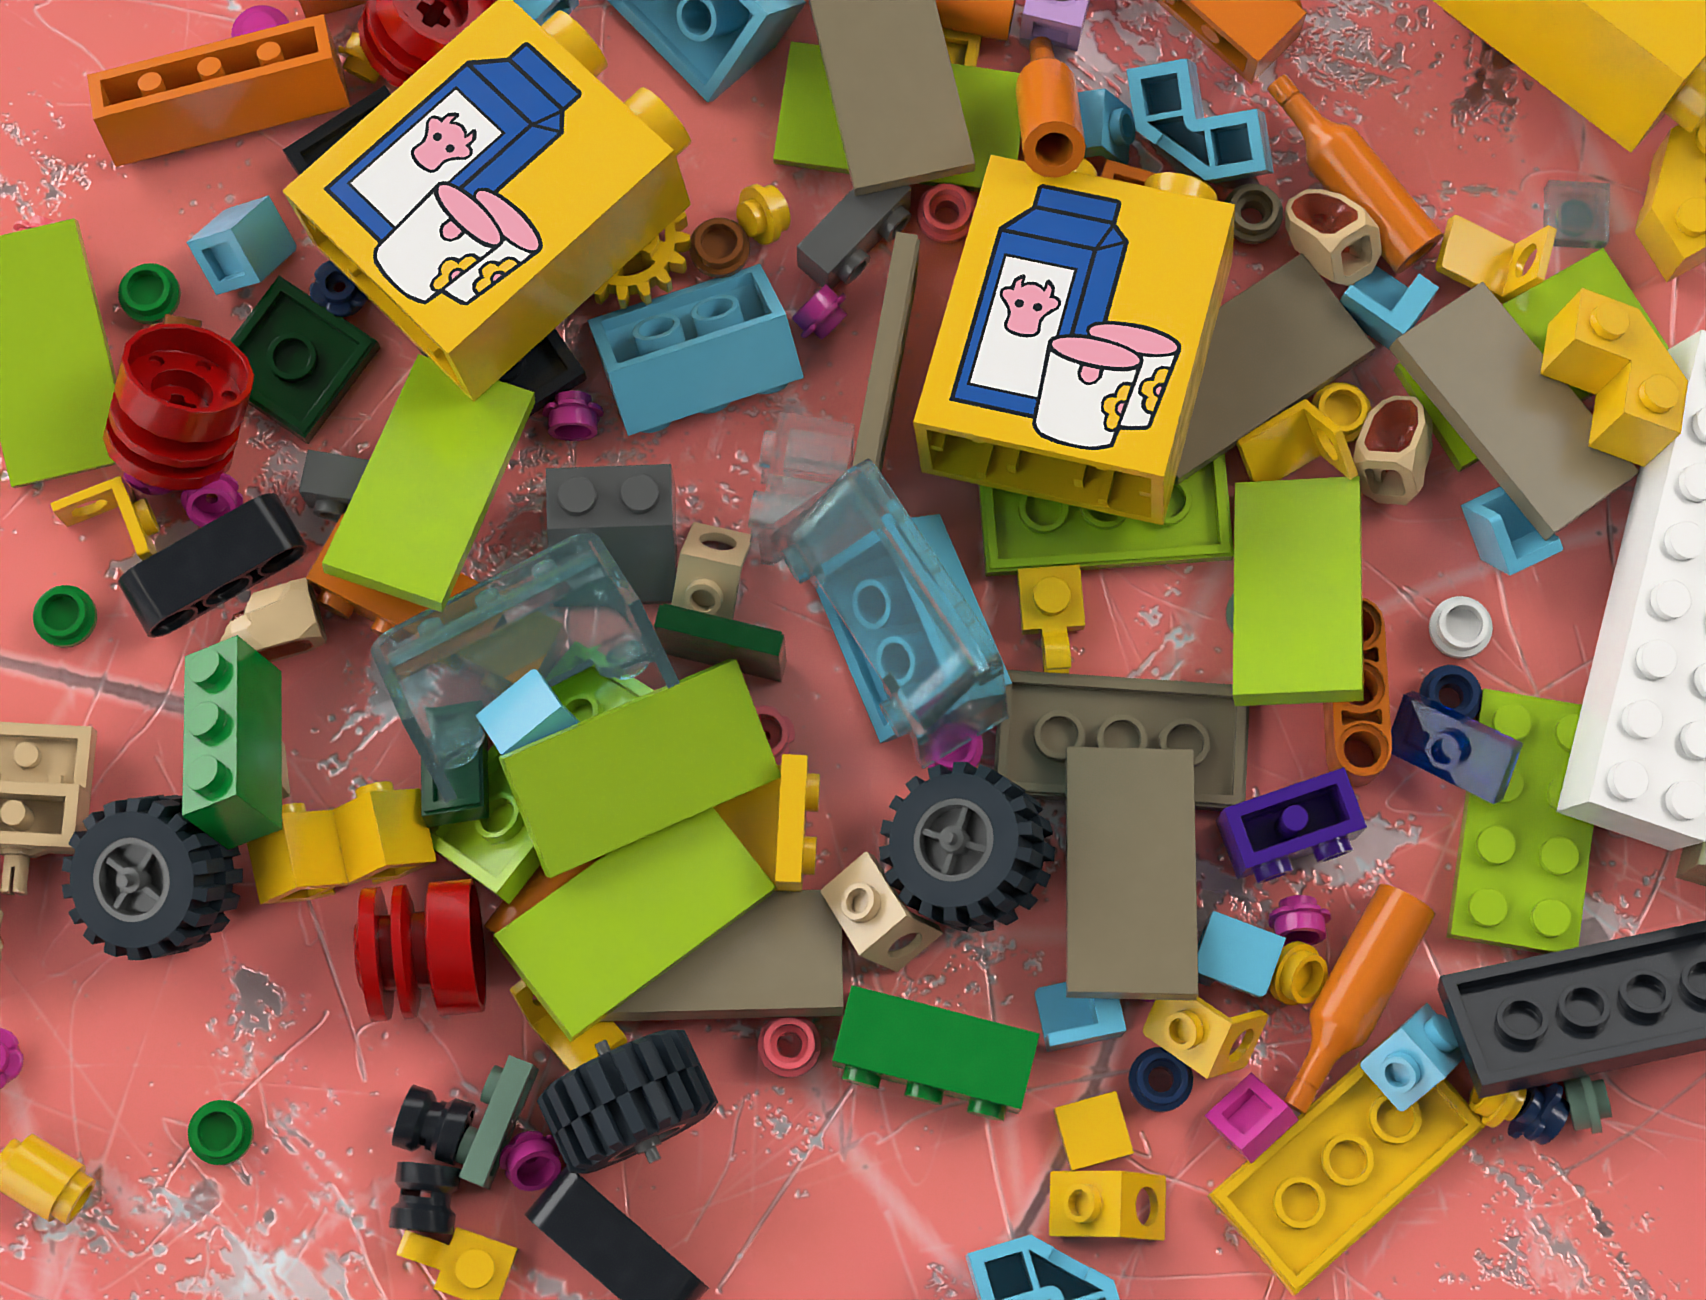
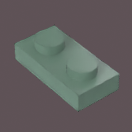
M509 1055L504 1068L494 1065L480 1098L481 1102L489 1104L479 1129L471 1125L468 1127L456 1154L455 1162L463 1165L459 1175L460 1178L490 1190L500 1166V1153L511 1140L539 1069L533 1064Z

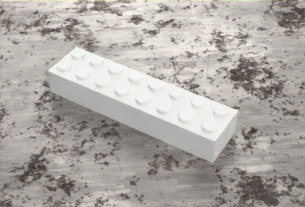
M1705 330L1698 331L1668 349L1669 354L1688 380L1681 434L1645 467L1640 466L1556 811L1669 851L1706 842Z

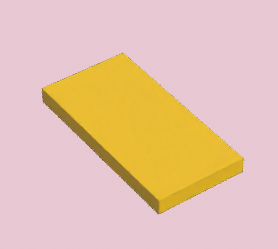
M1392 1032V1033H1391L1386 1039H1384L1379 1045H1381L1385 1040H1387L1394 1032ZM1359 1061L1310 1105L1306 1115L1300 1113L1297 1116L1298 1121L1252 1164L1247 1160L1209 1193L1207 1197L1292 1296H1294L1486 1126L1481 1122L1482 1119L1479 1115L1470 1110V1105L1446 1078L1408 1109L1399 1111L1362 1070L1360 1066L1361 1061Z

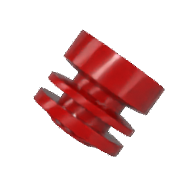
M367 0L358 22L360 46L371 67L390 84L400 87L497 0Z
M157 324L139 330L125 343L104 430L103 441L109 457L130 476L147 485L164 489L196 490L218 481L221 474L226 473L231 467L240 426L243 422L252 390L254 373L248 358L231 341L208 329L188 324Z
M474 878L430 882L426 893L425 911L415 912L414 903L406 884L393 886L390 915H388L385 896L381 887L361 889L358 900V919L354 927V960L358 984L363 991L367 1012L372 1022L389 1021L392 1019L394 991H397L399 1006L404 1019L416 1018L420 1007L421 989L431 988L433 1000L440 1016L485 1011V946L480 902Z

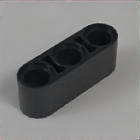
M268 493L247 501L136 564L120 577L118 584L147 636L151 638L160 637L181 628L288 567L304 555L307 545L278 495Z
M567 1166L564 1167L524 1214L620 1300H699L709 1289L707 1285L578 1173H570Z

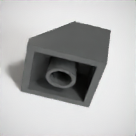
M672 465L546 468L547 537L554 608L672 603L677 574L676 497Z

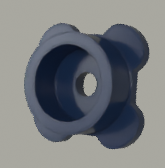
M1556 1082L1552 1083L1549 1087L1541 1085L1526 1089L1527 1093L1524 1104L1518 1115L1510 1122L1508 1135L1514 1139L1524 1135L1529 1141L1534 1140L1540 1145L1549 1143L1558 1135L1567 1121L1570 1105L1568 1101L1562 1098L1563 1087Z

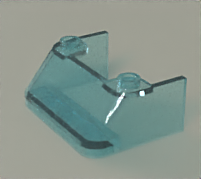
M867 458L848 469L785 534L788 547L781 551V555L799 584L809 579L815 588H822L883 683L888 699L880 703L879 706L884 717L898 737L908 732L913 740L916 760L924 769L1009 718L1003 663L987 631L877 466Z
M582 533L564 539L448 599L443 613L429 608L384 632L371 647L372 657L398 715L445 803L458 798L445 769L457 768L470 762L477 755L478 748L484 741L485 732L475 715L530 670L536 669L545 678L549 686L552 687L593 665L603 677H615L619 680H626L641 674L648 667L649 663L652 662L668 689L680 683L639 597L601 538L594 533Z

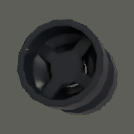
M413 1084L401 1106L393 1132L392 1145L411 1152L421 1146H425L426 1150L432 1152L435 1160L455 1166L457 1163L455 1158L462 1138L468 1127L472 1126L476 1105L460 1099H454L450 1102L441 1101L439 1103L432 1090Z
M397 1162L395 1183L400 1188L399 1202L391 1207L389 1228L453 1235L456 1214L450 1208L451 1197L459 1189L461 1179L459 1175L462 1169L424 1163ZM421 1192L431 1193V1198L420 1197Z

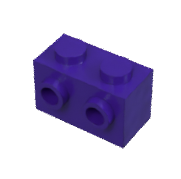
M1345 767L1226 807L1216 819L1237 880L1254 874L1257 884L1294 871L1291 861L1314 854L1317 863H1322L1353 851L1350 841L1355 840L1367 828Z

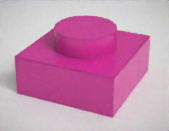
M1252 1072L1204 1115L1212 1127L1251 1164L1298 1121L1291 1108Z

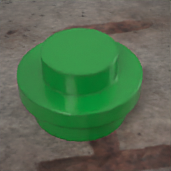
M146 263L132 268L125 274L119 285L118 298L122 309L131 319L142 324H156L164 321L165 314L172 315L176 311L181 299V289L176 277L166 267L159 264Z
M70 585L56 586L46 591L38 599L33 611L34 627L41 638L47 643L60 648L74 647L88 639L94 631L97 623V609L90 596L80 588Z
M215 1100L206 1103L194 1113L188 1126V1141L192 1151L198 1158L213 1165H228L238 1161L249 1150L254 1136L253 1123L249 1114L240 1105L227 1100Z

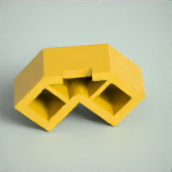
M1706 117L1692 133L1679 124L1671 128L1653 156L1649 172L1650 179L1643 207L1639 212L1635 228V234L1666 283L1706 261Z
M1582 288L1548 323L1540 374L1596 395L1588 447L1645 467L1681 434L1688 380L1638 308Z
M381 781L357 788L355 790V799L333 810L306 811L304 803L282 805V830L247 843L260 905L314 900L336 894L335 887L355 884L362 880H372V883L375 885L399 879L436 862L430 829L427 828L421 815V789L394 790L391 781Z

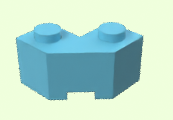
M1185 58L1126 69L1136 131L1183 163L1205 181L1216 184L1274 173L1265 113L1259 109H1251L1204 118L1196 63Z
M1027 1235L965 1255L978 1300H1120L1113 1279L1091 1267L1089 1268L1033 1235Z

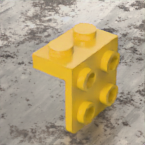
M782 754V764L777 765L781 774L780 778L713 808L776 886L775 891L802 892L803 875H815L817 837L805 836L806 811L818 812L820 774L808 773V755Z

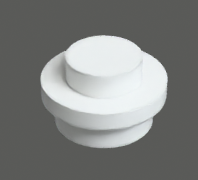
M1464 596L1451 597L1440 603L1432 613L1429 621V634L1435 647L1443 654L1456 659H1466L1479 654L1489 643L1493 631L1492 619L1487 609L1475 599Z

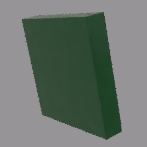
M281 276L277 277L230 339L248 358L254 373L248 404L307 444L310 443L380 349L377 340L341 316L333 315L326 310V307H321L312 301L308 294Z
M665 603L659 605L654 629L661 653L712 666L730 658L737 659L742 673L782 682L787 659L785 638L781 631Z

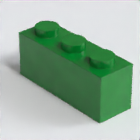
M238 635L185 656L182 816L228 850L282 830L281 670Z
M851 985L832 1059V1066L844 1069L842 1080L852 1084L879 1089L881 1079L906 1085L904 1096L942 1105L945 1095L969 1101L966 1112L996 1121H1004L1006 1111L1019 1114L1021 1111L1040 1033Z

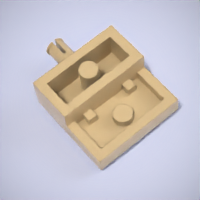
M0 722V855L4 856L0 893L7 895L17 894L20 896L27 895L30 858H37L49 853L74 855L75 849L68 844L73 833L87 830L83 820L89 816L97 731L93 727Z

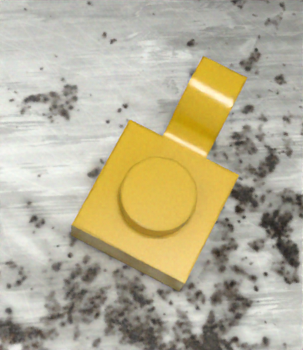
M1080 564L1018 569L1017 583L1022 635L1041 633L1044 672L1069 674L1071 652L1067 631H1080L1085 628Z
M456 1227L450 1245L405 1230L396 1255L440 1270L434 1286L435 1290L463 1300H500L518 1248Z

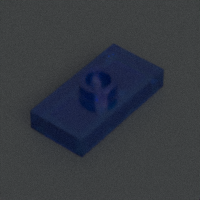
M1415 691L1403 694L1391 729L1392 755L1492 804H1496L1504 799L1523 746L1522 742Z

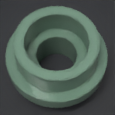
M1590 1075L1564 1080L1563 1086L1566 1100L1570 1105L1569 1112L1574 1130L1590 1128L1592 1134L1601 1133L1602 1125L1600 1119L1612 1117L1604 1080L1591 1081Z

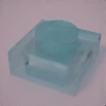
M1549 180L1544 187L1543 228L1550 225L1557 229L1553 246L1594 249L1606 247L1609 242L1610 183Z

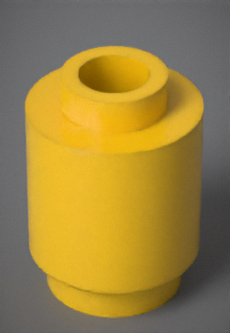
M35 1134L29 1135L23 1142L16 1138L12 1139L0 1154V1192L48 1222L56 1218L66 1225L69 1224L89 1199L96 1180L85 1174V1165Z

